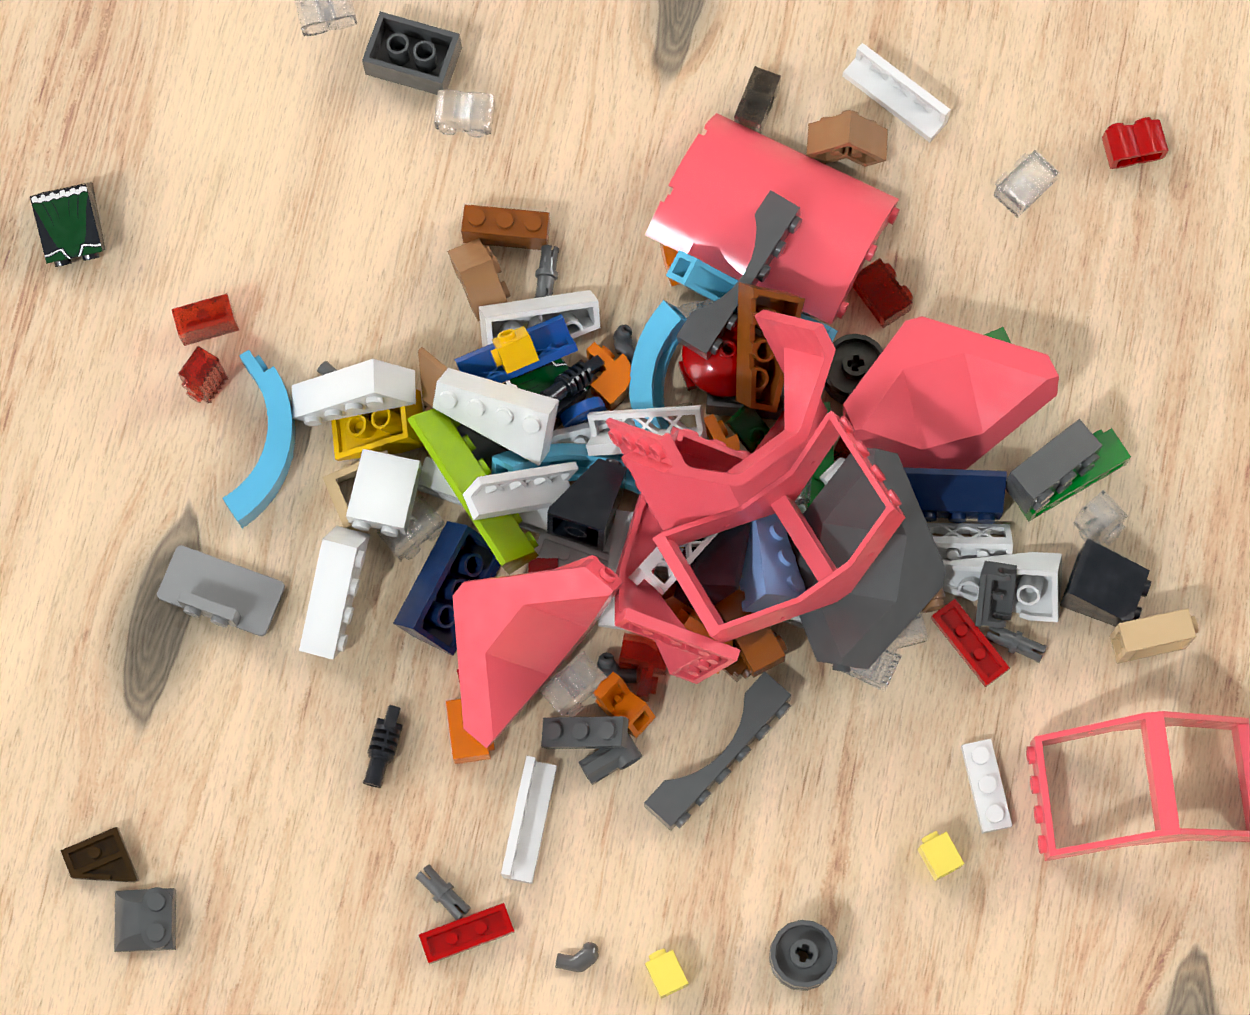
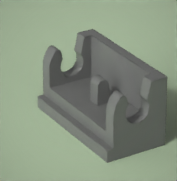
M984 561L980 574L975 626L1004 628L1006 627V621L1004 620H1011L1017 565Z

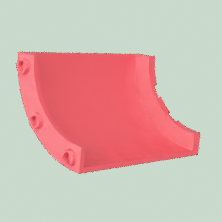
M716 113L705 124L706 134L704 136L701 134L697 135L668 185L673 190L670 195H667L664 202L660 201L645 236L677 251H683L739 280L751 260L755 247V213L771 190L800 207L802 222L794 234L790 232L784 242L787 245L779 258L774 256L769 264L771 270L764 282L758 281L756 286L789 292L805 298L802 311L826 323L832 324L837 317L842 319L849 305L845 300L865 260L869 262L872 260L878 247L874 244L888 223L893 225L900 209L896 208L899 199Z

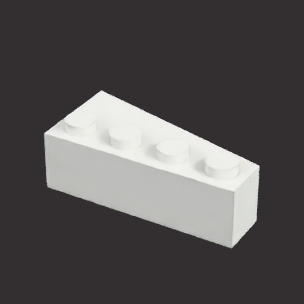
M591 290L479 306L482 347L492 344L491 339L498 337V334L504 330H515L522 326L527 329L560 314L563 316L570 336L573 339L599 329L598 299Z
M370 359L292 385V419L304 421V424L307 426H318L326 421L416 404L415 370L377 359Z
M447 368L437 381L433 408L540 466L550 451L559 400Z
M336 526L322 539L299 651L332 660L340 651L344 652L348 640L345 630L353 616L354 607H352V603L359 588V576L365 560L370 534Z

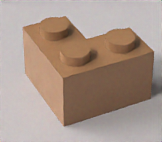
M845 110L841 114L832 117H822L819 121L808 124L806 155L824 164L845 158L864 167L886 161L888 129L878 125L874 120L858 115V112L853 110Z
M478 238L447 251L456 276L463 286L477 321H480L479 306L507 302L506 298L510 297V293L505 281L500 282L497 274L502 271L497 258L493 256L489 246L484 247Z

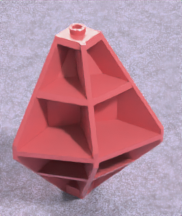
M921 316L906 320L844 402L843 416L853 426L855 431L852 432V435L856 441L861 440L866 448H876L897 453L904 468L966 470L1057 396L1059 375L1047 354Z
M591 555L552 570L465 581L453 595L463 727L484 747H489L583 641L624 581L614 571L602 564L597 556Z

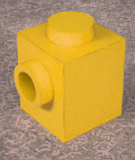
M524 326L515 330H504L498 334V337L491 339L495 347L494 350H491L494 362L497 367L502 365L507 374L539 361L531 337Z

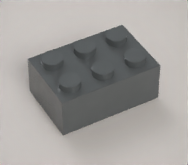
M380 11L362 59L365 75L445 97L462 50L460 34Z
M1078 419L1012 470L1006 481L1005 490L1025 514L1032 509L1037 512L1050 502L1049 498L1055 491L1061 494L1072 485L1071 481L1078 473L1082 477L1095 467L1094 463L1100 458L1098 453L1102 448V444L1084 423Z

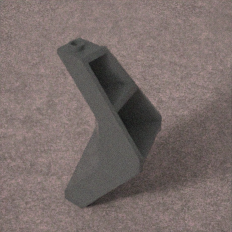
M867 448L870 453L867 458L872 466L876 464L884 474L886 480L883 483L887 489H892L902 502L899 508L906 518L851 593L836 603L799 616L817 662L833 664L832 670L850 673L851 667L868 670L943 587L946 571L898 454L876 448ZM850 453L803 515L838 569L848 562L886 506L852 453ZM787 533L807 591L818 581Z

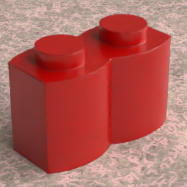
M1145 117L1135 121L1134 125L1115 123L1110 125L1102 136L1110 169L1161 160L1165 158L1169 151L1159 119L1151 120L1150 117Z

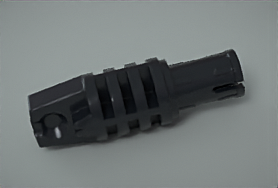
M598 355L585 363L581 359L555 378L554 384L539 394L559 401L563 398H572L598 379L595 374L600 371L605 362Z
M389 705L385 718H377L367 752L370 761L365 779L363 780L365 785L375 788H381L382 786L381 783L387 763H391L394 759L403 727L402 724L397 723L400 707Z

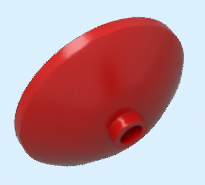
M738 323L732 331L727 329L722 337L724 340L722 348L730 346L733 350V353L730 355H726L721 348L717 355L711 354L709 359L706 360L687 347L682 346L684 369L690 380L705 393L717 397L736 396Z

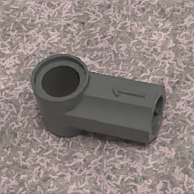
M628 733L627 748L599 749L579 761V765L593 785L618 769L623 770L642 758V754Z

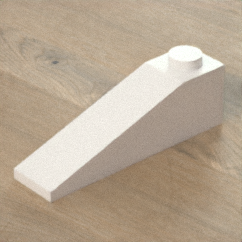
M1027 552L943 561L946 568L943 590L971 601L978 599L980 574L984 561L1017 565L1012 612L1018 613L1020 618L1030 621H1059L1062 588V554Z

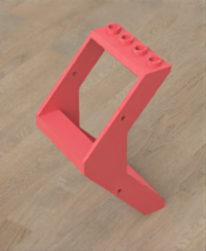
M832 411L827 413L791 469L740 507L663 531L653 538V541L711 638L725 643L838 602L853 591L906 518L899 508L902 502L892 489L888 490L883 483L886 480L884 474L876 464L872 466L867 458L870 455L868 449L861 440L856 441L852 435V432L855 430L845 416L840 418ZM840 435L886 508L848 562L837 569L795 501ZM776 513L818 583L797 598L724 623L678 546Z
M1170 711L1146 712L1035 736L1031 740L1030 746L1026 747L1028 764H1033L1034 776H1030L1032 794H1037L1038 805L1034 806V818L1036 824L1041 825L1042 835L1038 836V849L1040 854L1044 853L1045 861L1128 846L1170 842H1250L1249 718ZM1183 726L1232 731L1246 830L1180 828L1166 727ZM1141 729L1155 831L1056 849L1043 746L1114 731Z

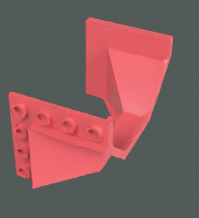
M764 309L754 315L784 373L785 430L726 473L688 466L669 433L660 436L612 418H608L605 421L610 429L608 435L611 441L621 449L623 453L622 461L631 472L637 489L643 494L649 511L656 518L662 531L740 507L791 469L828 412L821 399V395L836 349L823 324Z
M673 426L669 433L684 462L690 467L726 473L752 454L748 451H736L728 448L724 442L719 440L702 438L697 432L690 429L681 430ZM640 493L616 570V575L624 582L615 594V626L655 640L669 674L698 684L736 662L740 649L687 630L651 584L643 579L637 586L629 579V576L657 547L653 538L663 532L656 518L649 511L643 494Z

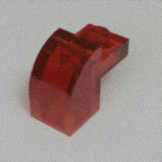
M624 633L619 666L620 668H636L637 671H641L637 696L643 701L649 702L650 694L656 695L659 677H654V674L666 676V664L656 642L644 636Z

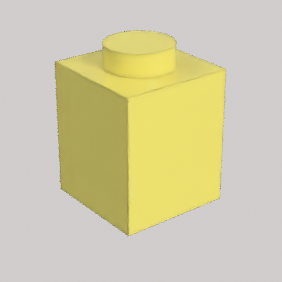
M935 831L921 839L923 844L917 850L934 881L964 865L947 832L939 835Z
M665 948L648 956L650 961L646 962L645 966L661 999L688 986L689 983L673 950L666 952Z

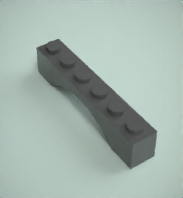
M769 191L755 213V247L743 276L723 297L706 307L691 312L676 335L678 343L706 360L709 359L711 354L717 355L724 344L722 337L727 329L732 331L738 323L739 282L756 285L758 281L764 282L771 270L769 264L774 256L776 258L781 256L787 245L784 242L790 232L794 234L802 222L800 207L775 192Z
M764 672L745 692L740 725L723 753L709 765L695 773L677 779L664 780L644 802V807L670 831L675 826L680 829L691 817V814L688 813L695 804L700 807L709 798L711 786L715 782L720 785L730 775L732 771L729 767L733 762L737 760L740 763L750 753L752 749L748 746L754 739L762 740L771 729L768 724L775 717L781 719L791 707L788 703L791 699V694L769 674Z

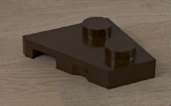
M118 827L60 850L72 879L133 883L139 881Z

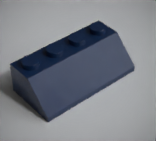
M904 468L926 522L936 521L937 518H948V521L953 523H962L966 519H978V523L992 524L995 523V520H1000L1004 508L1007 471Z
M450 521L446 522L395 618L394 625L411 636L454 656L457 644L453 595L465 581L494 578L501 566L482 535L468 525Z

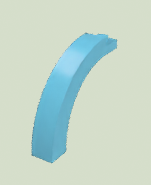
M680 250L666 274L672 280L713 302L723 297L738 282V280ZM801 313V319L821 323ZM823 324L833 342L838 331Z
M665 300L657 307L646 323L634 351L630 370L631 380L629 383L631 409L665 407L664 383L667 368L679 344L676 335L687 320L676 306ZM662 416L654 417L651 421L659 429H667L669 427L668 421ZM634 419L635 426L641 428L643 425Z
M250 350L242 353L239 357L263 394L267 408L268 431L263 452L253 471L235 490L222 498L242 529L255 520L268 507L282 487L293 459L296 437L295 419H292L291 400L280 375L274 366L268 369L259 355L254 357Z
M557 443L550 445V451L540 466L511 450L492 456L491 475L576 462L578 470L568 480L576 481L598 458L603 460L614 459L622 463L623 466L625 465L621 458L623 454L588 456L587 444ZM627 468L625 489L640 494L641 492L637 489L635 480Z

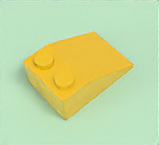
M416 389V404L331 420L335 460L342 461L361 458L363 449L376 452L387 450L389 454H397L423 447V443L407 420L409 417L423 412L421 391Z

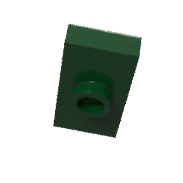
M746 405L726 422L733 433L738 435L739 440L750 453L755 451L770 430L754 408Z

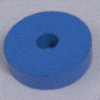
M601 397L588 398L566 409L560 415V420L564 428L587 423L589 412L606 411L607 408Z

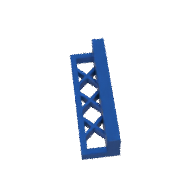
M560 314L526 329L539 358V361L507 374L502 365L497 367L491 354V350L495 349L493 343L454 360L461 372L503 383L578 351V348L570 336L563 316Z

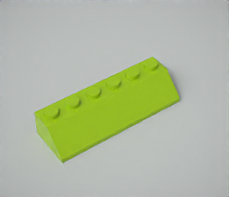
M434 408L409 417L407 419L503 569L510 575L538 557L539 555L534 548L539 545L530 531L524 534L519 526L523 520L518 513L473 520L463 493L477 477L486 476L492 472L483 458L477 461L472 451L476 447L467 434L463 437L457 430V427L461 425L460 422Z

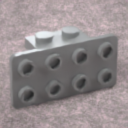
M181 545L175 549L157 596L161 601L183 608V612L193 617L200 618V615L211 618L210 621L218 626L227 628L230 625L258 636H264L274 617L285 590V585L277 579Z

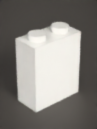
M363 449L346 514L348 522L352 523V527L363 531H369L370 528L380 529L382 534L391 537H398V533L406 535L423 469L421 462Z

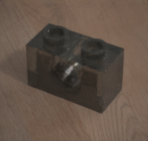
M755 66L736 110L734 122L761 134L780 90L781 75Z

